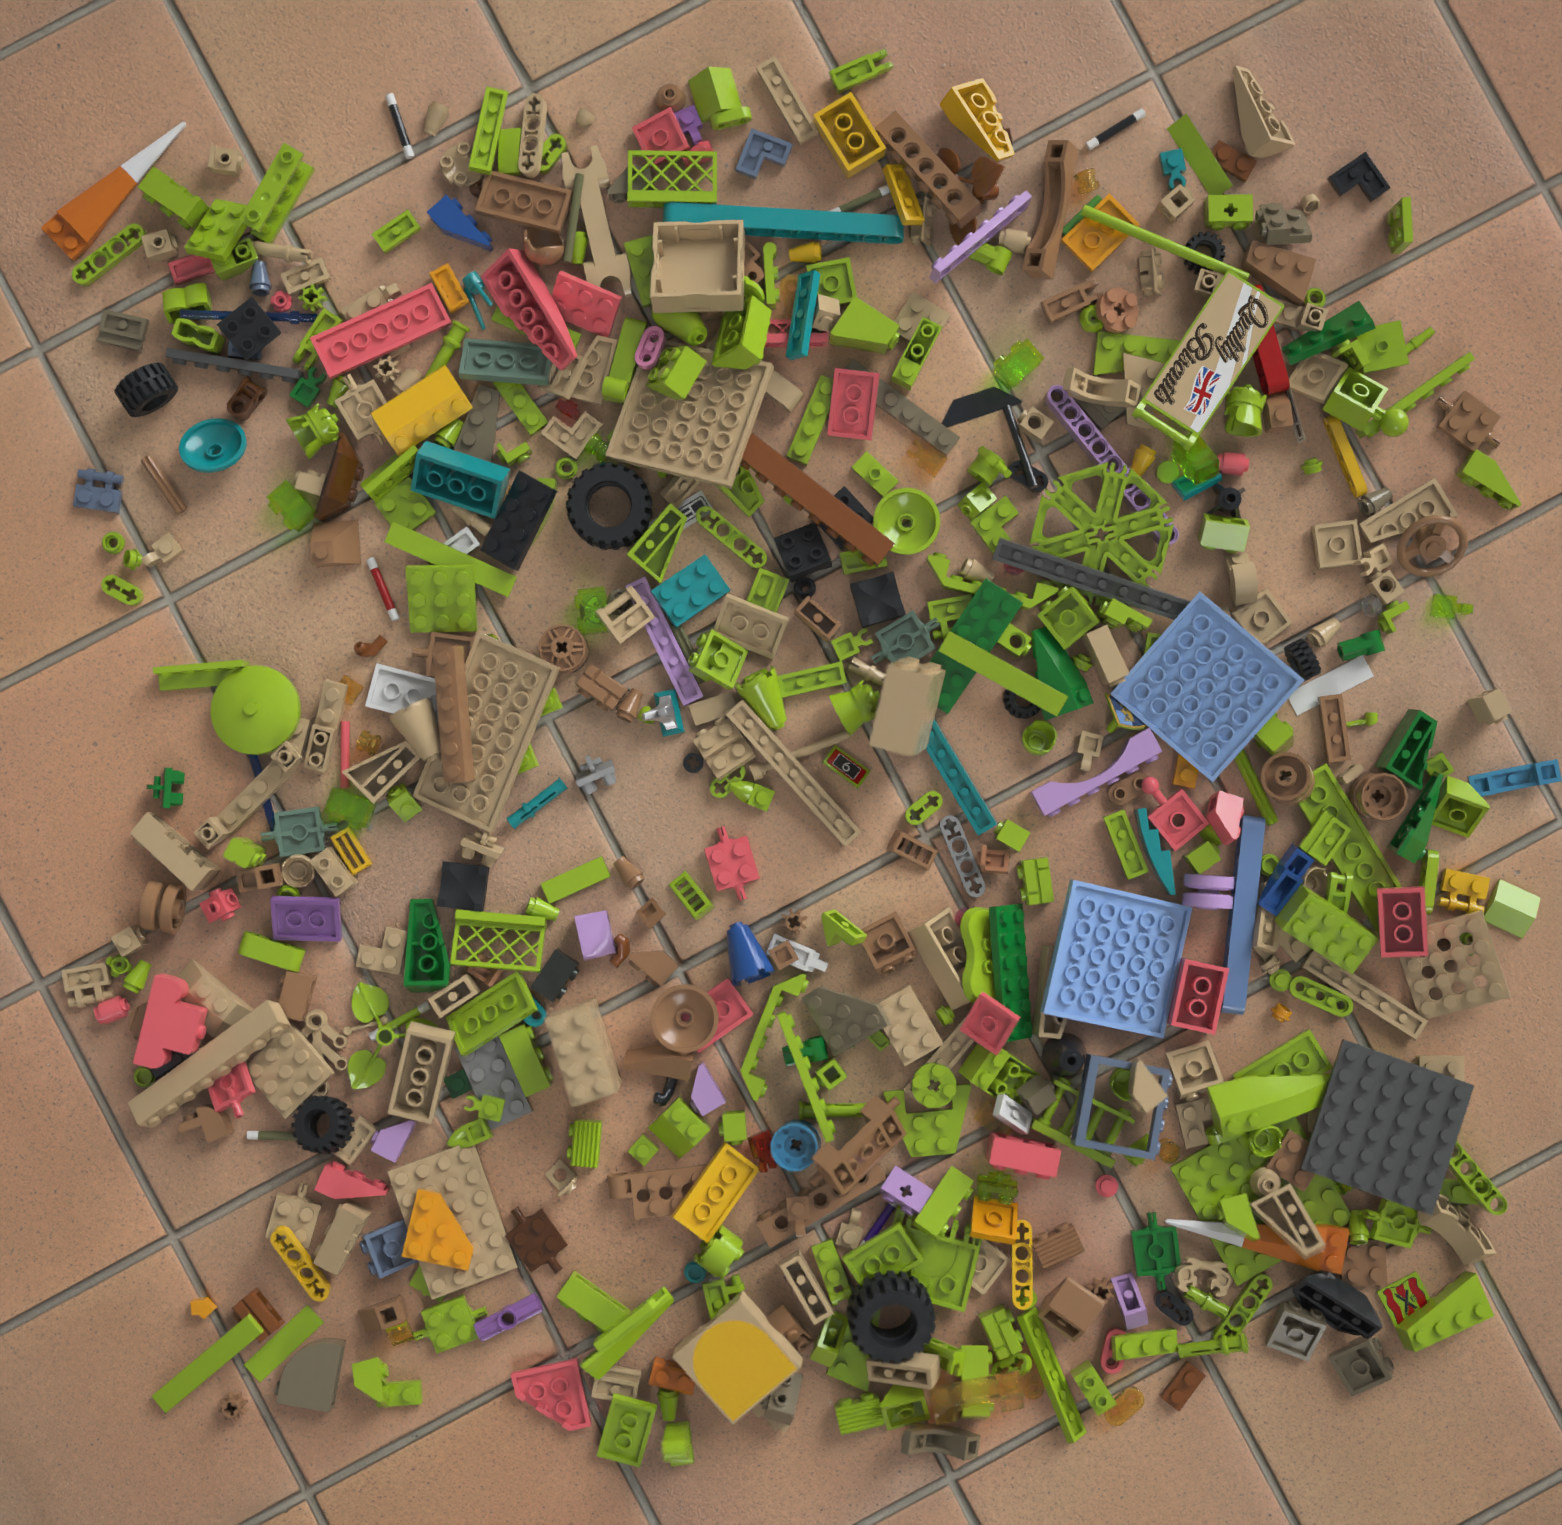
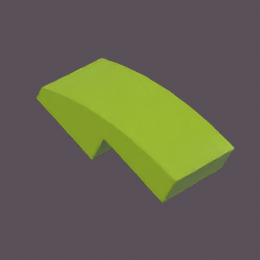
M522 128L501 129L498 146L499 173L521 175L518 161Z

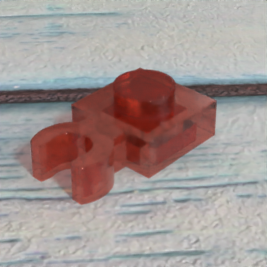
M763 1130L747 1137L753 1159H759V1171L767 1173V1163L769 1169L777 1168V1163L771 1157L772 1138L770 1131Z

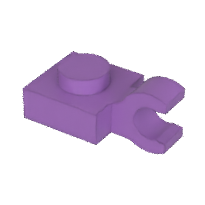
M692 105L675 112V115L684 135L689 134L695 146L702 140L698 129L703 128L695 106Z

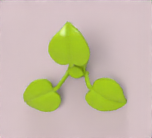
M362 982L358 983L354 989L352 1010L355 1017L362 1023H368L375 1018L379 1028L376 1034V1040L379 1044L373 1055L368 1050H360L350 1057L348 1074L352 1089H363L377 1083L383 1077L386 1070L385 1061L377 1057L382 1046L390 1045L395 1038L406 1037V1034H395L391 1028L383 1027L378 1017L385 1014L388 1010L389 998L387 994L379 987ZM423 1018L412 1019L407 1022L405 1027L407 1032L410 1023L413 1021L439 1028L433 1022Z

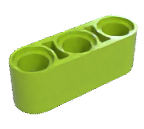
M244 931L237 951L238 954L294 972H299L306 952L303 948L279 940H273L250 931Z

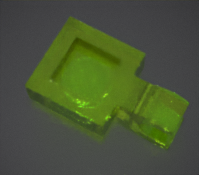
M1435 593L1432 598L1430 616L1454 619L1455 613L1463 615L1473 614L1474 605L1457 603L1458 596Z

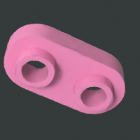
M651 326L647 328L638 345L635 361L643 370L653 369L657 365L659 356L663 351L666 336L660 327ZM655 338H659L658 341L652 342Z

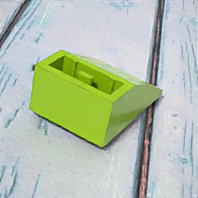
M977 1043L958 1070L966 1079L995 1099H997V1095L1005 1094L1019 1105L1023 1102L1016 1090L1036 1074L1041 1077L1039 1073L1002 1048L1001 1052L996 1056L979 1043Z

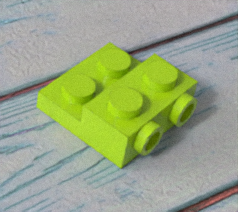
M1068 586L1057 593L1059 597L1055 601L1049 600L1040 607L1042 611L1037 614L1064 650L1101 622L1088 606L1089 603L1076 587L1069 588Z
M1114 598L1102 603L1095 614L1102 620V625H1108V628L1112 630L1114 627L1118 629L1126 623L1125 627L1137 633V631L1141 632L1149 628L1152 619Z
M713 629L704 634L701 633L696 640V645L699 647L688 659V664H690L688 671L706 682L712 680L727 690L733 689L748 650Z

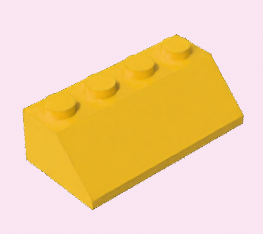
M443 365L371 412V415L394 451L400 456L412 445H417L471 410L473 406L447 366Z

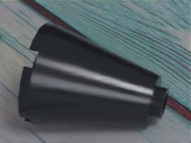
M1062 1033L1061 1039L1049 1038L1045 1042L1042 1060L1045 1067L1052 1074L1058 1077H1071L1080 1072L1084 1067L1087 1052L1084 1043L1077 1036L1070 1033Z

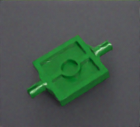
M1156 1212L1146 1213L1148 1226L1143 1229L1130 1230L1137 1277L1148 1275L1155 1277L1156 1289L1161 1290L1162 1288L1165 1290L1164 1276L1174 1272L1181 1265L1177 1228L1172 1225H1157Z

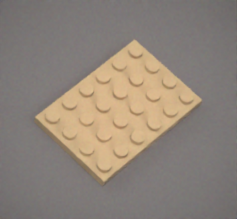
M476 1145L467 1148H460V1146L451 1147L387 1171L407 1229L418 1188L439 1192L458 1220L467 1238L474 1246L468 1271L418 1260L432 1299L518 1268L511 1245L505 1237L507 1233Z

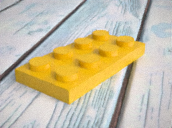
M723 1142L671 1217L704 1242L709 1243L760 1168L729 1144Z

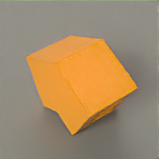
M209 1297L194 1298L190 1301L192 1316L199 1315L203 1320L217 1308Z

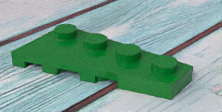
M1357 301L1326 320L1321 332L1308 331L1282 347V350L1289 364L1293 365L1339 345L1348 339L1350 340L1375 329V324L1361 302Z

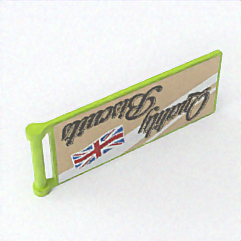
M1228 270L1132 413V416L1136 419L1138 417L1181 444L1184 450L1189 451L1283 310L1284 305ZM1145 406L1152 407L1192 433L1189 439L1143 410Z

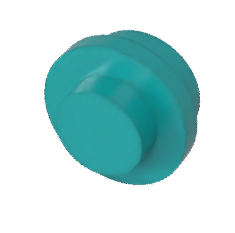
M694 1260L685 1266L684 1275L689 1282L699 1283L706 1277L707 1270Z

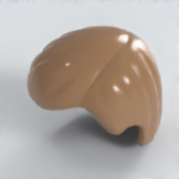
M532 227L524 230V251L531 262L541 266H549L558 263L564 257L565 238H562L560 234Z

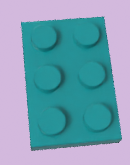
M704 554L652 589L650 593L674 627L677 628L731 590L706 554Z

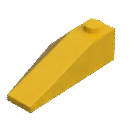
M984 79L951 87L939 104L950 122L996 162L1013 157L1014 151L1008 133L1003 130L1001 125L1003 120L1001 113H997L995 107L997 103L996 98Z

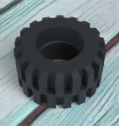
M151 363L125 376L118 383L114 392L131 417H140L162 408L171 401L179 388L163 364Z
M312 1096L311 1099L304 1100V1105H299L296 1108L298 1113H294L292 1117L295 1118V1123H291V1128H295L292 1135L298 1138L296 1143L301 1145L304 1150L321 1154L336 1153L339 1151V1148H344L347 1145L345 1141H350L352 1138L350 1132H354L355 1127H352L355 1119L350 1116L353 1113L351 1108H346L347 1104L340 1101V1099L328 1096ZM327 1113L330 1119V1126L327 1133L320 1137L317 1132V1122L322 1114Z

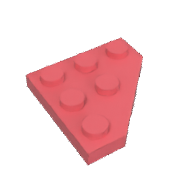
M578 1358L511 1373L515 1396L535 1407L537 1411L546 1417L554 1419L568 1431L592 1425Z

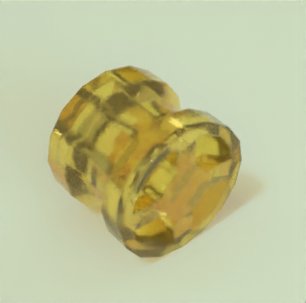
M1094 168L1083 170L1074 175V180L1079 185V194H1086L1100 187L1099 181L1095 178L1096 171Z
M363 730L357 741L356 750L360 752L366 751L369 755L374 756L379 748L381 736L378 734L371 735L369 731Z

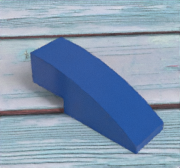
M1291 844L1270 876L1260 896L1258 905L1277 916L1302 884L1303 880L1301 878L1314 862V859L1294 844Z

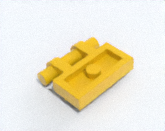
M1444 868L1440 890L1448 892L1447 898L1439 897L1438 905L1446 907L1447 910L1451 911L1455 909L1465 911L1466 914L1482 910L1484 913V906L1477 905L1476 901L1477 898L1486 900L1490 878ZM1457 894L1468 896L1467 902L1457 901Z

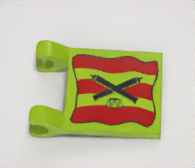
M1417 1271L1376 1291L1394 1327L1399 1325L1417 1309L1420 1310L1430 1299Z

